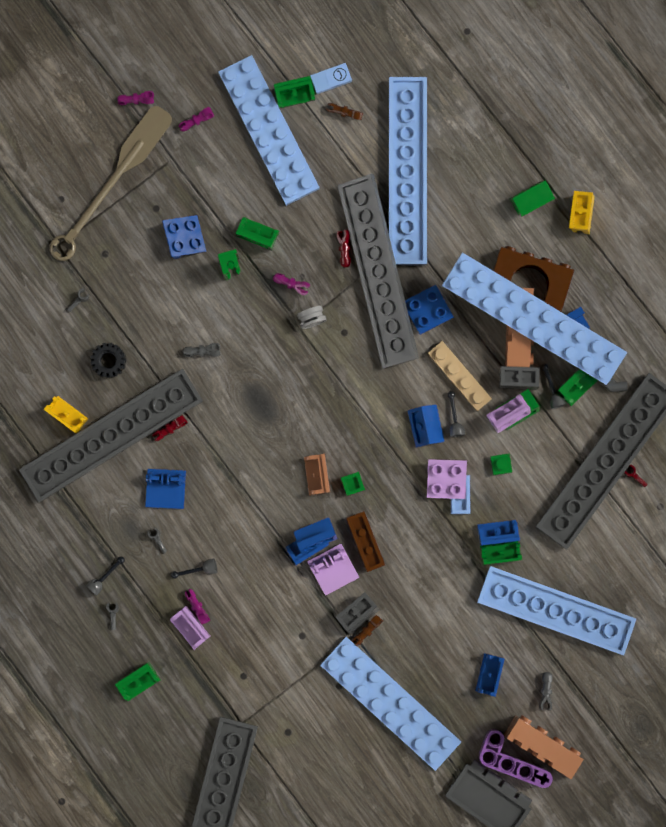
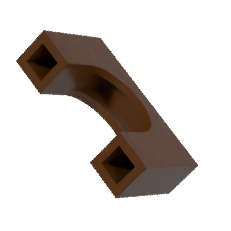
M510 246L501 247L493 271L511 281L512 276L520 269L533 268L538 270L547 282L544 302L562 312L574 269H570L571 266L568 264H554L551 259L545 257L541 259L535 258L534 254L529 252H523V254L516 252V249Z

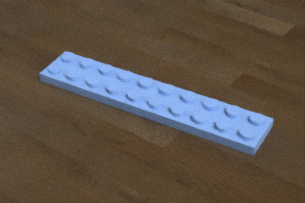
M389 77V238L396 265H427V77Z
M463 252L442 284L446 289L605 385L609 383L627 354L625 350Z

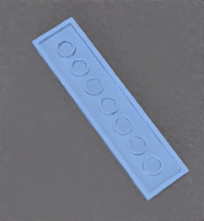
M251 55L218 71L285 205L287 206L319 190L320 187L253 56Z
M489 566L477 603L621 655L625 654L636 622V618Z
M345 637L320 665L435 771L461 743L453 733L360 648L355 646L348 637Z

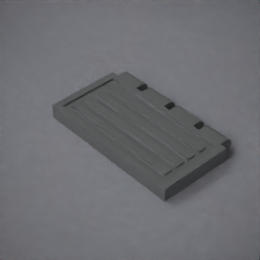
M475 759L470 765L466 763L445 796L488 827H520L531 811L529 805L532 800L522 792L515 798L514 796L518 790L506 781L501 786H498L502 778L491 770H488L483 775L482 773L486 767Z

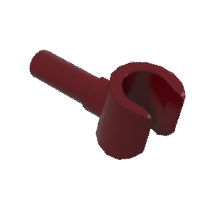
M629 465L634 472L628 474L625 471V476L633 477L643 487H646L647 483L636 473V468L633 465Z

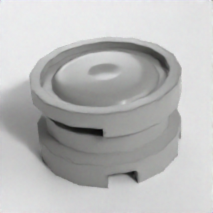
M322 306L312 307L298 313L297 317L301 320L300 326L302 329H308L327 321L326 316L322 313Z

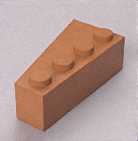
M522 288L534 295V288ZM506 325L505 366L530 367L534 361V354L531 353V346H534V341Z
M515 715L504 736L566 777L572 779L584 760L580 757L581 753L573 747L570 750L564 747L565 742L556 736L553 739L548 737V731L542 727L534 728L530 725L532 721L523 715L520 718Z

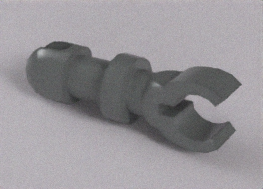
M212 343L206 347L204 345H199L196 348L190 346L183 349V355L185 357H193V355L203 357L207 354L217 357L220 356L221 348L219 343Z
M545 672L542 675L543 689L540 692L542 693L539 702L540 710L544 709L543 704L545 702L548 704L547 710L551 711L552 709L550 698L552 690L550 688L553 677L549 672Z

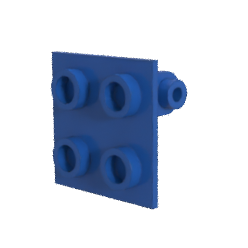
M197 215L162 221L171 257L178 259L183 255L206 252Z
M437 285L405 300L408 315L411 317L420 335L454 318Z
M148 469L146 474L145 507L184 509L186 471Z

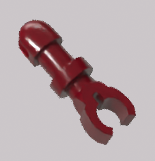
M344 230V237H342V231H337V239L340 243L339 251H341L340 264L342 267L347 268L351 264L348 253L350 250V246H348L350 239L349 230Z
M182 415L171 424L167 423L165 428L153 433L152 437L158 436L154 441H160L164 436L169 433L173 434L174 430L185 426L188 422Z

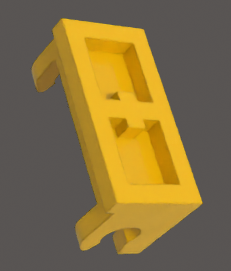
M574 191L569 229L573 232L582 231L584 234H590L595 199L593 192Z
M54 396L51 404L46 405L44 410L77 434L88 418L59 396Z

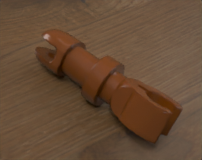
M334 103L327 104L333 106V110L326 108L328 112L341 114V117L348 116L362 120V112L348 109V106L341 107Z
M374 616L366 627L363 626L361 628L362 631L352 639L353 643L357 639L359 640L355 646L361 645L363 640L367 636L370 637L372 635L371 632L383 622L379 616Z

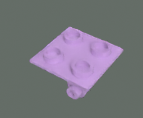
M428 459L427 498L465 499L467 461Z
M342 544L308 561L325 596L359 578Z

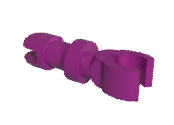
M145 91L140 95L137 93L126 96V94L119 95L117 101L119 105H127V103H134L136 105L139 102L153 104L154 93L153 91Z
M207 107L198 115H192L191 119L182 121L179 124L180 131L185 132L194 125H200L201 121L213 118L214 114L211 108Z
M276 273L273 277L274 282L280 285H287L289 289L294 288L301 295L308 293V291L302 289V287H310V284L307 282L295 281V278L289 279L281 273Z
M189 589L190 596L185 591L187 600L193 606L191 609L196 612L200 623L203 625L209 622L210 618L202 608V603H199L195 592Z

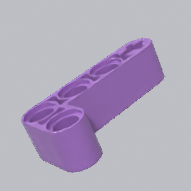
M491 729L486 733L479 751V760L483 765L541 788H547L551 785L553 778L546 769L501 752L504 735L499 730ZM497 733L500 735L499 742L491 743L490 736ZM484 753H493V759L490 762H485L483 760ZM504 759L511 760V766L508 769L501 767V762ZM523 766L529 767V773L526 776H521L519 772ZM534 769H536L535 773L537 775L543 776L545 773L547 780H543L540 783L541 780L534 776Z

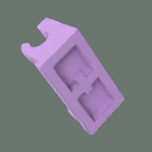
M519 394L516 398L488 413L486 416L496 432L499 433L529 415L530 407L521 394Z
M187 606L170 619L194 650L211 637Z

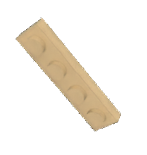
M443 341L428 352L430 358L476 411H479L492 400Z

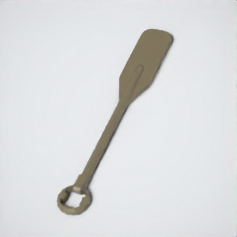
M153 106L148 110L122 145L117 169L73 229L71 228L67 235H60L52 240L50 253L55 259L66 261L73 257L76 251L74 240L123 173L141 164L170 127L172 117L159 106ZM60 239H64L68 244H72V250L69 249L66 257H61V254L53 250Z

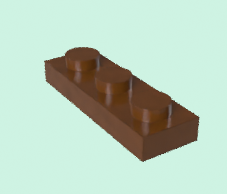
M363 511L346 518L367 572L385 566L365 512Z

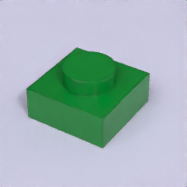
M510 453L490 456L493 475L512 473Z
M359 472L341 477L347 496L365 490Z

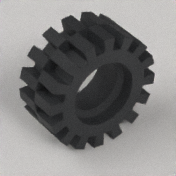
M102 343L103 345L96 346L97 348L92 351L93 354L90 357L93 370L104 378L117 377L119 373L121 374L123 368L125 369L126 367L125 353L122 349L113 343ZM107 353L113 354L116 359L115 364L110 368L104 367L101 363V358Z

